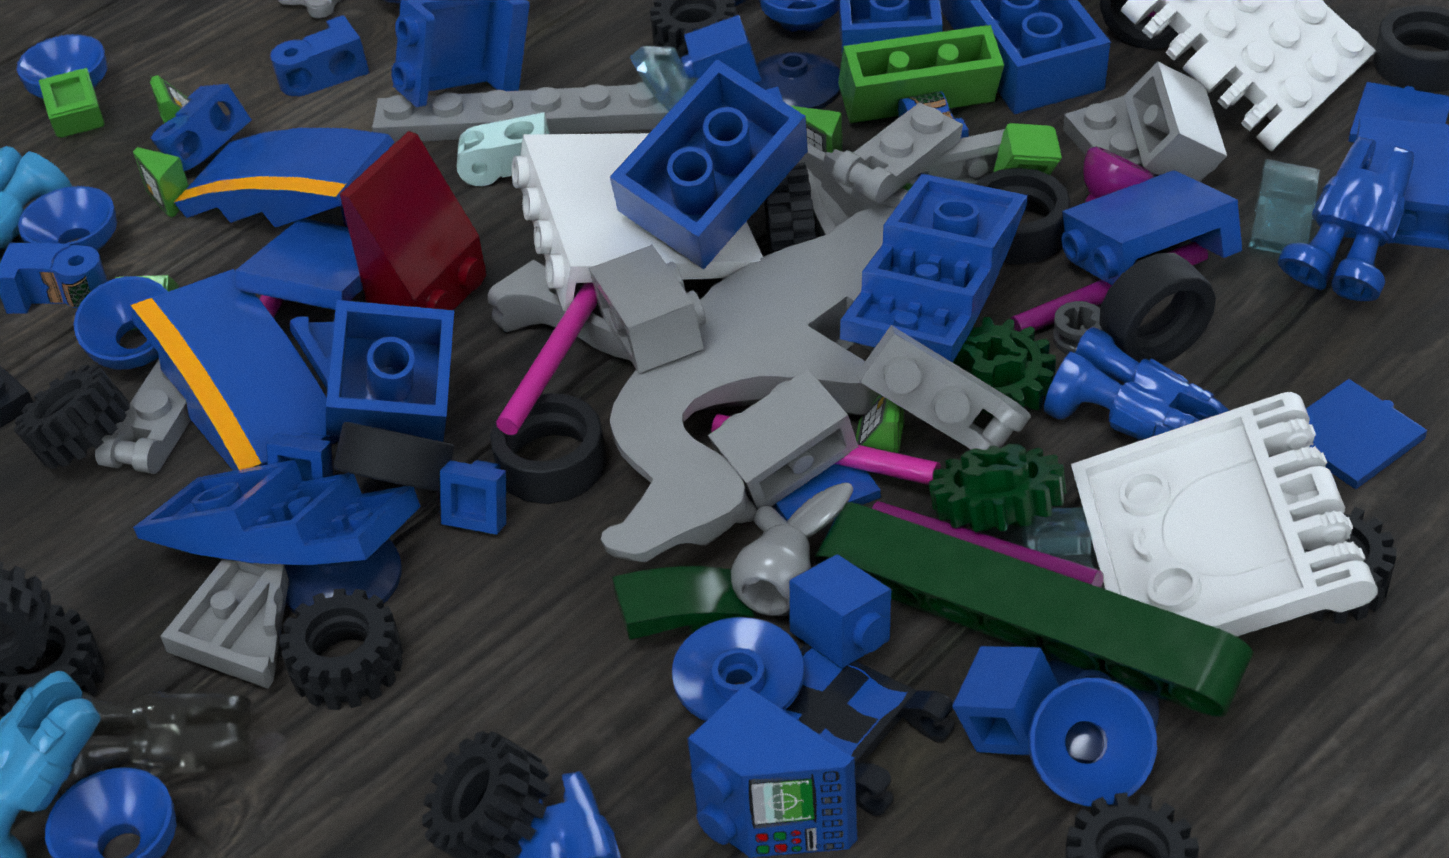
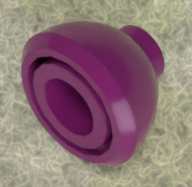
M1098 146L1088 148L1084 158L1083 178L1090 193L1085 202L1145 182L1153 178L1154 174Z

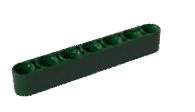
M847 502L842 511L835 517L814 557L815 562L820 564L838 554L889 587L892 600L1017 646L1041 648L1044 656L1082 670L1101 671L1108 675L1112 681L1213 717L1226 716L1253 655L1251 647L1243 640L1219 628L853 502Z

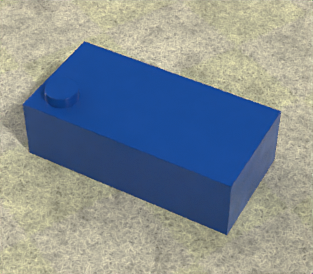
M939 0L941 12L954 30L991 25L1004 63L997 91L1013 114L1105 90L1110 41L1078 0Z

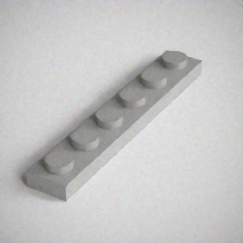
M640 82L635 85L603 86L595 84L581 88L555 89L543 87L537 90H492L487 93L469 94L446 92L428 96L427 105L422 107H415L403 95H395L390 98H378L372 130L377 133L389 134L395 143L408 131L418 134L422 142L459 140L464 131L474 126L543 112L545 113L550 134L652 130L671 110L670 83L654 84L651 82Z

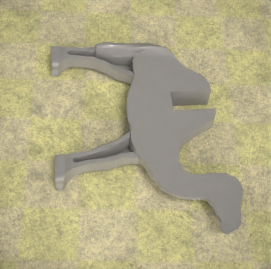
M807 142L808 152L798 163L805 162L808 169L816 239L795 244L760 258L761 261L746 265L714 285L700 299L706 317V323L699 325L704 349L640 374L635 370L613 404L610 427L614 442L621 456L651 484L623 523L608 527L602 532L601 542L607 553L613 557L628 561L647 562L677 544L692 543L705 546L726 532L734 523L754 521L757 509L754 503L747 497L744 482L725 457L698 442L686 432L684 422L694 412L754 405L769 395L778 384L793 379L806 369L811 371L848 415L861 417L868 412L880 394L859 382L857 372L865 361L848 351L856 343L840 339V320L860 294L862 289V271L883 244V225L907 194V190L900 188L884 202L876 203L863 195L862 188L856 185L847 187L832 178L833 166L838 157L843 153L842 151L835 149L833 153H824ZM535 260L530 261L502 279L489 290L488 303L493 306L491 318L505 332L519 330L536 324L556 327L566 312L562 309L556 289H550L547 285L546 267ZM577 283L575 286L574 298L580 290V288L582 287ZM597 304L577 337L602 352L630 360L601 315L599 305ZM859 344L870 352L874 350V347Z

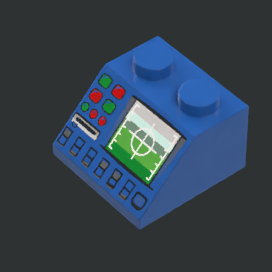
M746 685L740 688L688 738L692 769L691 778L694 784L697 807V821L703 831L715 842L726 845L729 842L748 857L754 858L846 850L857 841L855 758Z

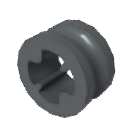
M1074 301L1059 307L1054 318L1053 342L1055 346L1065 354H1068L1070 351L1075 353L1080 338L1088 329L1095 327L1102 330L1099 325L1100 308L1095 304L1083 301Z

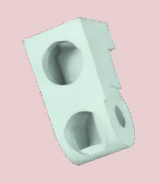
M545 113L474 126L464 131L458 141L457 172L461 179L470 185L486 186L494 183L499 177L512 176V160L514 156H520L523 135L550 134Z

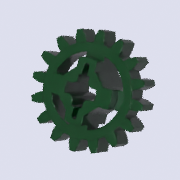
M984 317L981 327L975 328L973 326L953 363L1011 398L1023 408L1027 406L1039 411L1042 408L1043 396H1047L1050 385L1055 377L1056 355L1049 354L1050 342L1048 339L1034 341L1035 328L1030 326L1019 332L1014 330L1013 319L1006 320L1000 326L994 325L990 317ZM982 409L973 422H975L981 414H989L991 420L993 419L994 415Z
M1008 444L1002 448H998L996 445L989 446L988 450L974 448L966 451L961 456V460L947 459L945 461L946 469H935L933 480L929 481L932 509L936 510L937 519H950L951 527L953 528L969 523V526L973 528V532H986L992 527H996L999 531H1006L1008 525L1017 527L1032 525L1031 521L1035 519L1034 515L1040 517L1051 516V506H1062L1064 504L1063 494H1067L1064 466L1058 463L1057 455L1043 456V449L1039 447L1026 452V448L1016 444Z

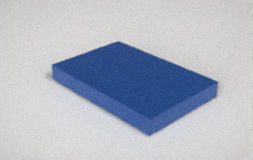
M304 218L297 220L235 270V288L240 291L335 310L336 300L351 301L363 289L348 227Z

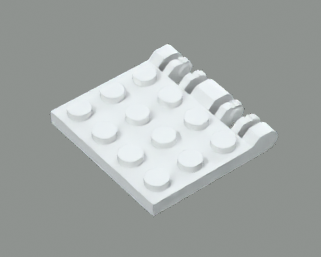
M1128 0L1121 9V12L1135 25L1152 11L1156 12V15L1152 17L1142 30L1150 39L1155 35H1159L1169 24L1179 34L1169 44L1166 52L1171 59L1176 60L1192 46L1197 52L1182 69L1194 80L1202 83L1208 93L1213 91L1225 79L1229 80L1232 85L1217 101L1225 109L1230 105H1234L1245 95L1254 106L1247 112L1241 124L1248 131H1251L1267 116L1271 122L1256 138L1271 152L1376 51L1356 30L1352 29L1330 9L1323 0Z
M1292 392L1281 393L1071 464L1099 568L1103 572L1105 589L1219 628L1236 637L1323 609L1344 612L1371 602L1377 595V586L1369 566L1364 563L1366 558L1362 548H1358L1353 541H1345L1350 539L1353 526L1350 518L1344 515L1345 506L1331 471L1325 467L1327 461L1324 453L1316 449V446L1309 447L1313 445L1316 433L1313 425L1309 424V415L1302 398Z

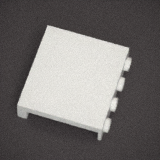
M649 133L523 135L520 156L513 157L511 170L514 188H521L524 218L527 221L532 220L535 250L537 254H544L547 285L550 289H556L563 311H566L573 301L576 283H592L589 268L650 245L654 246L666 264L670 262L675 263L682 280L722 278L724 280L746 265L761 261L760 258L763 256L746 221L708 266L702 269L617 210L610 176Z

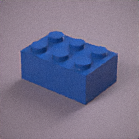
M717 59L610 176L617 210L684 257L705 269L808 152L806 116Z

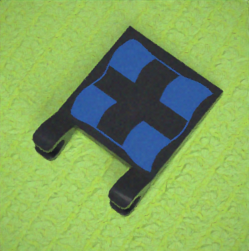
M805 643L800 649L804 661L803 685L794 702L784 711L855 758L856 805L870 815L880 816L889 808L894 800L893 794L886 791L891 784V776L884 768L876 764L864 763L865 760L902 717L928 739L935 742L943 741L955 727V722L952 718L947 717L953 709V703L945 694L938 691H917L857 661L841 668Z

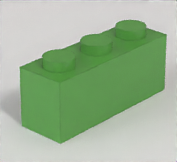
M991 25L844 46L838 84L849 123L898 116L899 99L939 91L945 95L949 108L995 102L1004 63Z

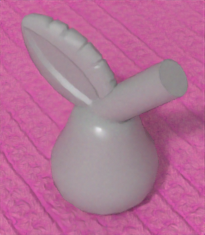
M850 483L837 484L817 493L803 503L791 515L788 521L771 506H762L756 511L754 522L764 533L741 550L731 569L732 587L740 601L760 614L773 617L790 614L789 580L812 568L810 546L807 538L824 528L842 511L853 492V486Z

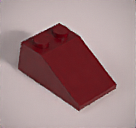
M410 131L405 133L340 193L367 303L454 310L487 277L479 235L418 134Z

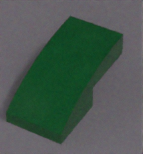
M678 566L643 570L612 577L614 594L629 640L687 625L692 634L701 627L718 620L734 617L754 618L752 610L738 599L733 590L730 569Z

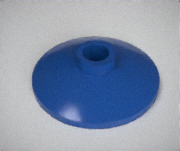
M747 617L726 618L701 627L682 643L672 665L673 686L682 705L693 715L704 721H707L744 685L784 711L794 702L802 688L804 681L803 656L794 639L783 629L772 623Z

